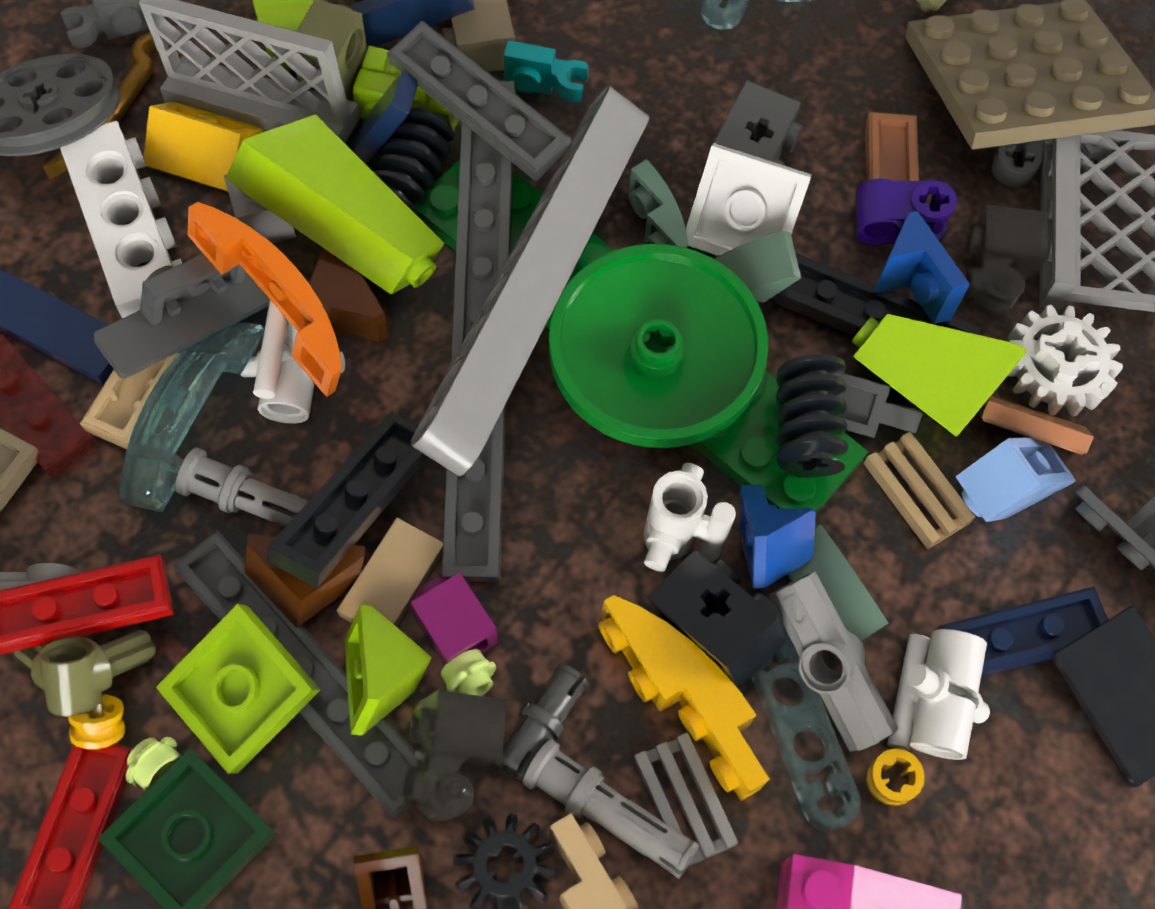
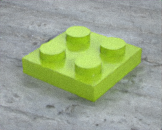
M237 604L156 686L158 691L228 774L239 773L321 690L249 606Z

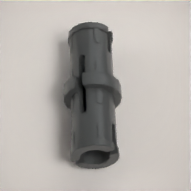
M558 664L555 672L535 701L531 704L526 703L520 711L519 715L522 720L500 752L493 758L497 766L502 767L505 764L502 770L511 777L523 781L529 765L542 746L550 739L558 740L563 733V721L583 691L589 686V682L584 677L577 681L581 675L577 670L566 664Z

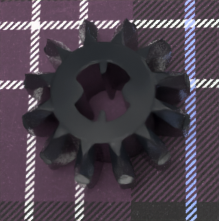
M510 813L506 818V832L497 833L495 821L491 816L483 819L484 831L488 837L484 841L475 833L466 831L463 835V841L476 854H456L453 864L461 870L474 871L455 882L459 893H466L480 887V890L470 902V909H483L489 899L495 900L493 909H505L506 902H513L515 909H528L523 899L525 894H528L535 902L541 905L546 903L548 894L534 880L555 881L557 869L536 863L549 858L554 854L555 849L551 842L531 847L540 833V826L537 823L533 822L524 833L519 836L516 834L518 816ZM502 853L513 854L514 865L519 863L523 865L521 873H511L508 883L497 882L495 870L488 873L489 864L499 863Z

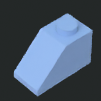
M1008 438L955 476L964 489L961 494L967 507L976 516L983 517L986 522L1007 519L1076 481L1051 444L1034 438Z

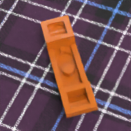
M196 202L188 208L187 235L221 275L239 264L298 331L296 332L292 351L294 360L326 397L334 393L342 370L340 351L329 317L307 280L278 248L250 226L227 213L203 203Z

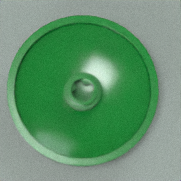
M641 244L621 248L597 258L581 269L570 280L561 293L552 314L549 333V357L552 373L563 397L571 408L592 427L605 435L628 444L651 448H672L697 443L718 434L737 420L747 409L760 386L767 364L768 334L763 313L753 294L743 281L723 264L705 254L685 247L668 244Z

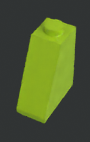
M886 314L880 322L870 317L851 340L858 347L852 357L956 437L1028 352L1020 344L891 314Z

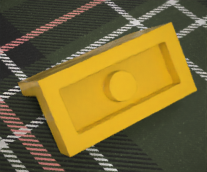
M177 101L149 106L143 158L148 167L228 191L224 175H227L243 139L262 133L264 128Z

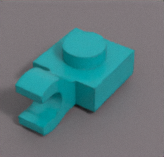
M508 40L504 52V81H514L515 88L526 93L536 92L551 95L552 88L554 87L563 99L570 102H581L583 98V84L573 83L570 80L587 81L589 65L580 60L565 61L555 59L556 49Z

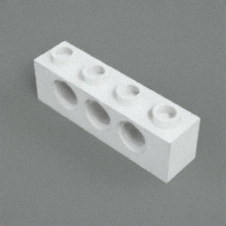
M114 121L100 126L84 138L60 149L115 305L122 318L140 310L142 282L146 281L148 276L155 270L168 265L175 267L181 264L182 260L180 258L171 261L167 249L176 247V243L166 218L163 217L156 220L152 209L161 206L151 178L141 179L137 169L146 167L136 138L125 140L118 122ZM148 261H150L148 264H146V265H144V266H142V267H137L138 265H140V264L143 263V262H148Z

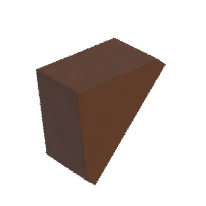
M322 248L309 284L325 309L333 330L376 342L388 339L389 334L385 313L363 276L332 253Z
M248 534L244 572L296 628L349 591L361 573L365 546L354 545L321 585L315 588L266 561L268 545L276 537Z
M418 846L354 856V867L362 909H429L424 859Z

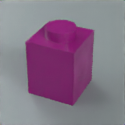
M460 572L449 579L441 576L429 581L416 593L417 598L410 602L415 621L444 666L453 658L468 650L479 649L481 653H484L498 644L497 628Z

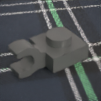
M92 0L93 4L81 7L73 6L61 11L60 14L67 30L71 29L67 31L73 48L80 49L90 46L96 41L99 33L102 31L105 32L107 39L110 40L149 28L139 4L140 0Z
M848 373L838 376L844 379L846 383L844 394L838 397L845 400L847 410L844 414L837 417L846 421L848 431L875 438L879 423L901 430L917 433L923 413L912 407L886 401L890 391L889 385Z

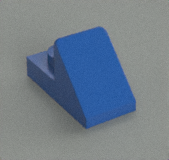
M916 211L908 213L874 292L880 293L908 287L932 323L936 324L952 319L970 284L921 215Z
M762 484L740 485L739 537L753 588H766L809 562L814 554L816 515L814 509H777L776 504L768 505Z

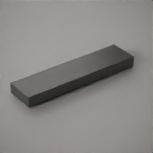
M424 21L417 24L387 52L389 63L398 71H403L416 79L419 88L534 181L537 182L571 148V138Z

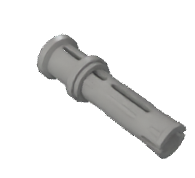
M197 447L193 448L184 459L175 484L176 492L181 495L188 496L194 493L218 503L219 509L226 513H236L241 509L284 528L296 514L276 507L272 503L299 513L309 502L295 494L253 479V473L245 466L239 464L233 468L207 458V452Z
M553 739L548 740L529 765L523 778V785L530 790L538 787L565 805L564 811L567 815L572 813L573 817L576 816L579 819L583 815L644 856L661 865L662 868L673 874L674 877L680 879L694 858L700 844L675 831L659 818L614 791L613 788L604 783L605 777L601 775L602 772L594 766L586 769L560 752L559 743Z

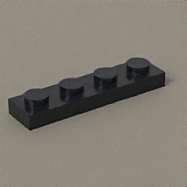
M796 252L801 279L768 300L853 336L859 332L870 317L880 322L886 314L933 324L918 302L892 291L875 293V284ZM952 317L950 321L934 324L977 335L980 334L982 329L956 317Z
M391 411L268 545L266 561L318 588L428 458V456L411 446L412 437L419 425Z

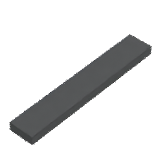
M218 530L172 565L219 621L237 604L248 605L321 690L299 711L300 714L394 821L439 781L438 776L385 717L364 735L351 734L346 673L302 624L296 628L244 572L245 560Z

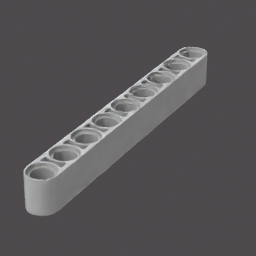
M607 86L598 95L585 114L571 140V148L563 155L412 437V447L458 476H462L467 472L481 453L648 123L649 115L611 86Z

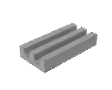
M688 732L678 736L671 742L659 744L650 751H643L634 755V763L659 819L682 834L651 764L661 761L693 835L697 843L700 844L689 866L738 844ZM680 752L717 833L719 839L712 842L673 757L674 754Z

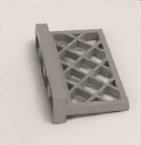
M179 0L139 1L168 76L160 88L165 103L177 101L264 128L263 131H268L316 114L346 143L361 115L358 103L346 100L332 41ZM164 16L171 18L185 31L181 33ZM207 28L216 30L230 43L226 46ZM193 37L214 56L210 58L189 39ZM252 40L262 42L276 55L271 58ZM238 49L258 68L254 70L235 51ZM177 50L183 54L181 59L178 56ZM299 53L317 57L320 69L314 68ZM220 62H222V63L225 64L226 66H222V65H218V64H219ZM285 62L304 80L299 82L280 64ZM267 74V75H268L270 78H272V79H269V78H266V77H263V76H265V75Z
M1113 130L1045 140L1041 161L1039 307L1045 308L1047 305H1052L1055 309L1060 310L1064 302L1069 301L1155 312V295L1141 293L1128 281L1142 270L1155 282V263L1153 262L1155 260V250L1146 255L1128 238L1129 235L1141 227L1155 240V221L1152 219L1155 217V206L1148 212H1145L1127 195L1138 186H1141L1155 199L1154 134ZM1080 143H1090L1099 146L1107 157L1095 165L1080 151ZM1133 149L1154 152V165L1145 171L1127 153ZM1114 162L1133 179L1121 189L1102 172ZM1089 180L1108 196L1107 199L1096 207L1080 192V187ZM1115 203L1134 220L1133 223L1122 231L1103 214L1105 210ZM1090 221L1109 238L1107 242L1097 249L1081 236V228ZM1114 246H1117L1135 263L1134 266L1123 274L1102 256ZM1091 264L1110 283L1103 289L1081 286V271Z

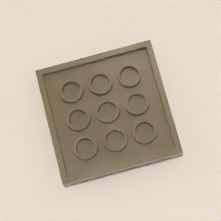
M1063 0L1059 3L1043 5L1023 4L1011 9L995 11L977 10L972 14L948 17L935 15L924 20L908 21L905 38L972 150L1155 125V90L1086 0Z

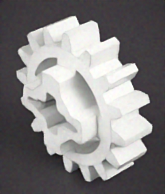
M1047 305L1040 316L1034 311H1030L1021 324L1017 323L1007 337L1009 342L1020 344L1028 351L1008 375L1010 377L1017 376L1019 379L1013 391L1015 394L1027 390L1032 394L1029 401V406L1032 408L1036 407L1041 401L1048 403L1049 415L1055 416L1063 406H1066L1071 416H1077L1085 406L1092 411L1118 384L1114 378L1123 369V364L1112 359L1121 350L1118 344H1106L1104 339L1111 330L1108 327L1098 330L1094 329L1091 326L1094 315L1091 313L1080 320L1075 318L1074 307L1069 305L1062 315H1058L1052 305ZM1085 380L1090 381L1089 383L1082 385Z

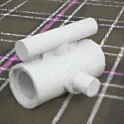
M270 300L261 351L257 353V356L241 357L238 363L239 373L243 378L256 377L253 393L260 397L257 410L262 416L281 423H302L309 418L315 383L292 357L296 332L298 331ZM340 351L342 365L341 373H343L345 369V357L344 354Z
M684 463L681 471L668 472L659 478L654 486L643 537L645 545L649 549L644 564L655 571L664 572L669 560L679 559L686 555L692 548L695 538L702 541L699 553L710 562L721 555L736 512L732 505L722 502L715 505L711 516L704 514L708 495L704 484L701 482L704 470L698 465Z
M948 629L932 631L931 639L920 634H909L892 717L898 729L888 737L887 746L910 751V747L920 752L946 759H966L973 722L983 723L990 714L988 704L983 701L981 694L978 692L987 642L984 639L966 632Z

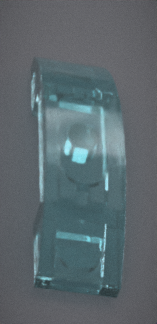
M237 322L182 350L170 363L149 394L132 431L123 462L119 499L127 505L163 512L175 491L176 478L184 461L175 454L221 373L242 374L264 335L265 329L260 324Z

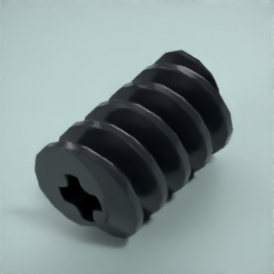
M410 108L407 117L381 147L379 157L375 159L370 169L419 216L418 209L413 204L424 205L426 203L427 197L424 191L434 187V177L438 176L443 169L442 161H446L451 154L448 142L453 141L456 134L452 127L435 113L423 108Z
M810 354L796 357L785 362L777 371L776 382L779 388L776 394V401L779 408L776 414V421L780 428L776 434V441L780 448L776 455V461L778 466L789 474L810 478L826 477L837 474L845 469L844 463L833 459L845 454L848 450L847 442L837 437L844 434L847 430L846 421L837 417L844 414L847 410L845 400L838 397L844 394L846 390L844 379L838 377L845 372L846 364L843 359L837 356Z

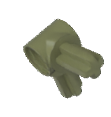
M137 630L100 646L88 638L73 636L53 640L45 645L15 651L14 654L16 658L31 668V677L34 683L44 690L46 707L49 712L58 716H75L96 708L102 701V691L111 687L112 677L149 662L156 654V648L147 631Z

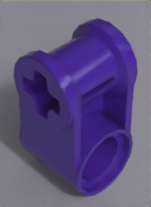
M879 178L865 181L855 191L857 238L867 245L895 244L908 213L918 211L927 225H929V222L933 223L931 231L940 242L948 231V218L956 208V193L949 185L937 180L892 181ZM933 194L930 204H926L928 195Z

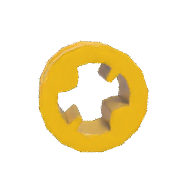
M102 694V701L96 708L80 715L67 716L71 724L69 728L71 743L84 749H99L111 746L122 739L125 733V724L122 719L124 714L122 701L115 696Z
M894 748L884 751L870 763L866 771V784L869 792L877 801L888 806L895 807L906 804L920 793L924 785L925 773L922 764L915 755L903 749ZM894 763L905 770L900 776L907 775L909 779L908 784L902 785L895 792L885 785L890 779L882 780L881 770L887 771Z

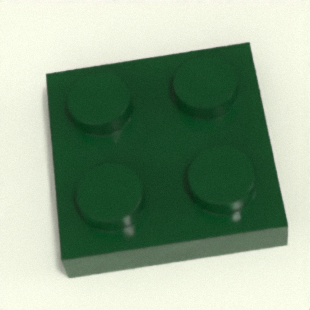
M189 748L97 839L164 909H205L277 833Z

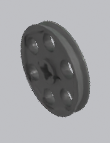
M58 54L29 60L0 72V155L27 156L52 151L74 143L102 126L116 111L121 96L109 65L103 60L90 55Z

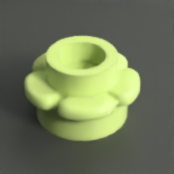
M479 649L468 650L456 656L445 665L440 674L446 683V696L451 699L461 697L464 702H470L481 697L493 685L490 677L496 670V664L493 661L489 662L486 660Z
M153 737L140 742L127 758L129 767L126 772V780L146 791L181 757L175 750L177 742L171 737L162 738L160 742Z

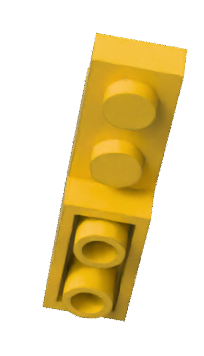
M612 595L605 599L601 614L603 621L598 623L599 629L609 648L614 653L622 650L633 668L628 672V676L639 697L644 702L652 699L659 712L680 702L683 708L678 710V714L682 724L695 741L703 739L714 759L709 761L711 770L726 792L734 789L740 801H743L761 790L770 779L740 733L750 726L757 715L735 684L693 641L666 621L618 596Z

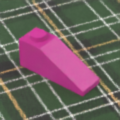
M793 854L784 860L780 866L776 909H961L962 894L856 865Z

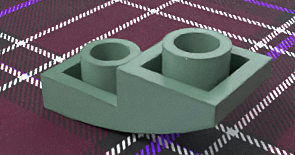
M646 159L631 169L628 200L632 209L639 217L647 218L644 244H668L688 248L687 232L677 202L658 171Z
M784 230L750 241L714 258V260L723 264L739 277L751 291L756 301L766 302L801 279L791 233Z
M821 524L816 525L812 559L787 574V577L792 582L815 571L846 630L856 635L862 641L887 625L888 621Z

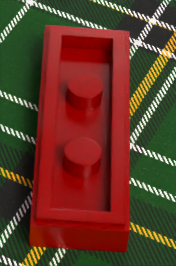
M160 554L0 590V655L45 645L61 638L80 637L174 615L165 560Z
M73 744L8 909H80L104 846L97 838L113 822L128 782L126 780V772L129 767L127 758L133 748L113 744L99 749H84Z

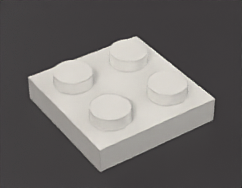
M714 143L711 146L686 226L688 246L720 256L750 241L783 230L790 232L792 235L812 174Z

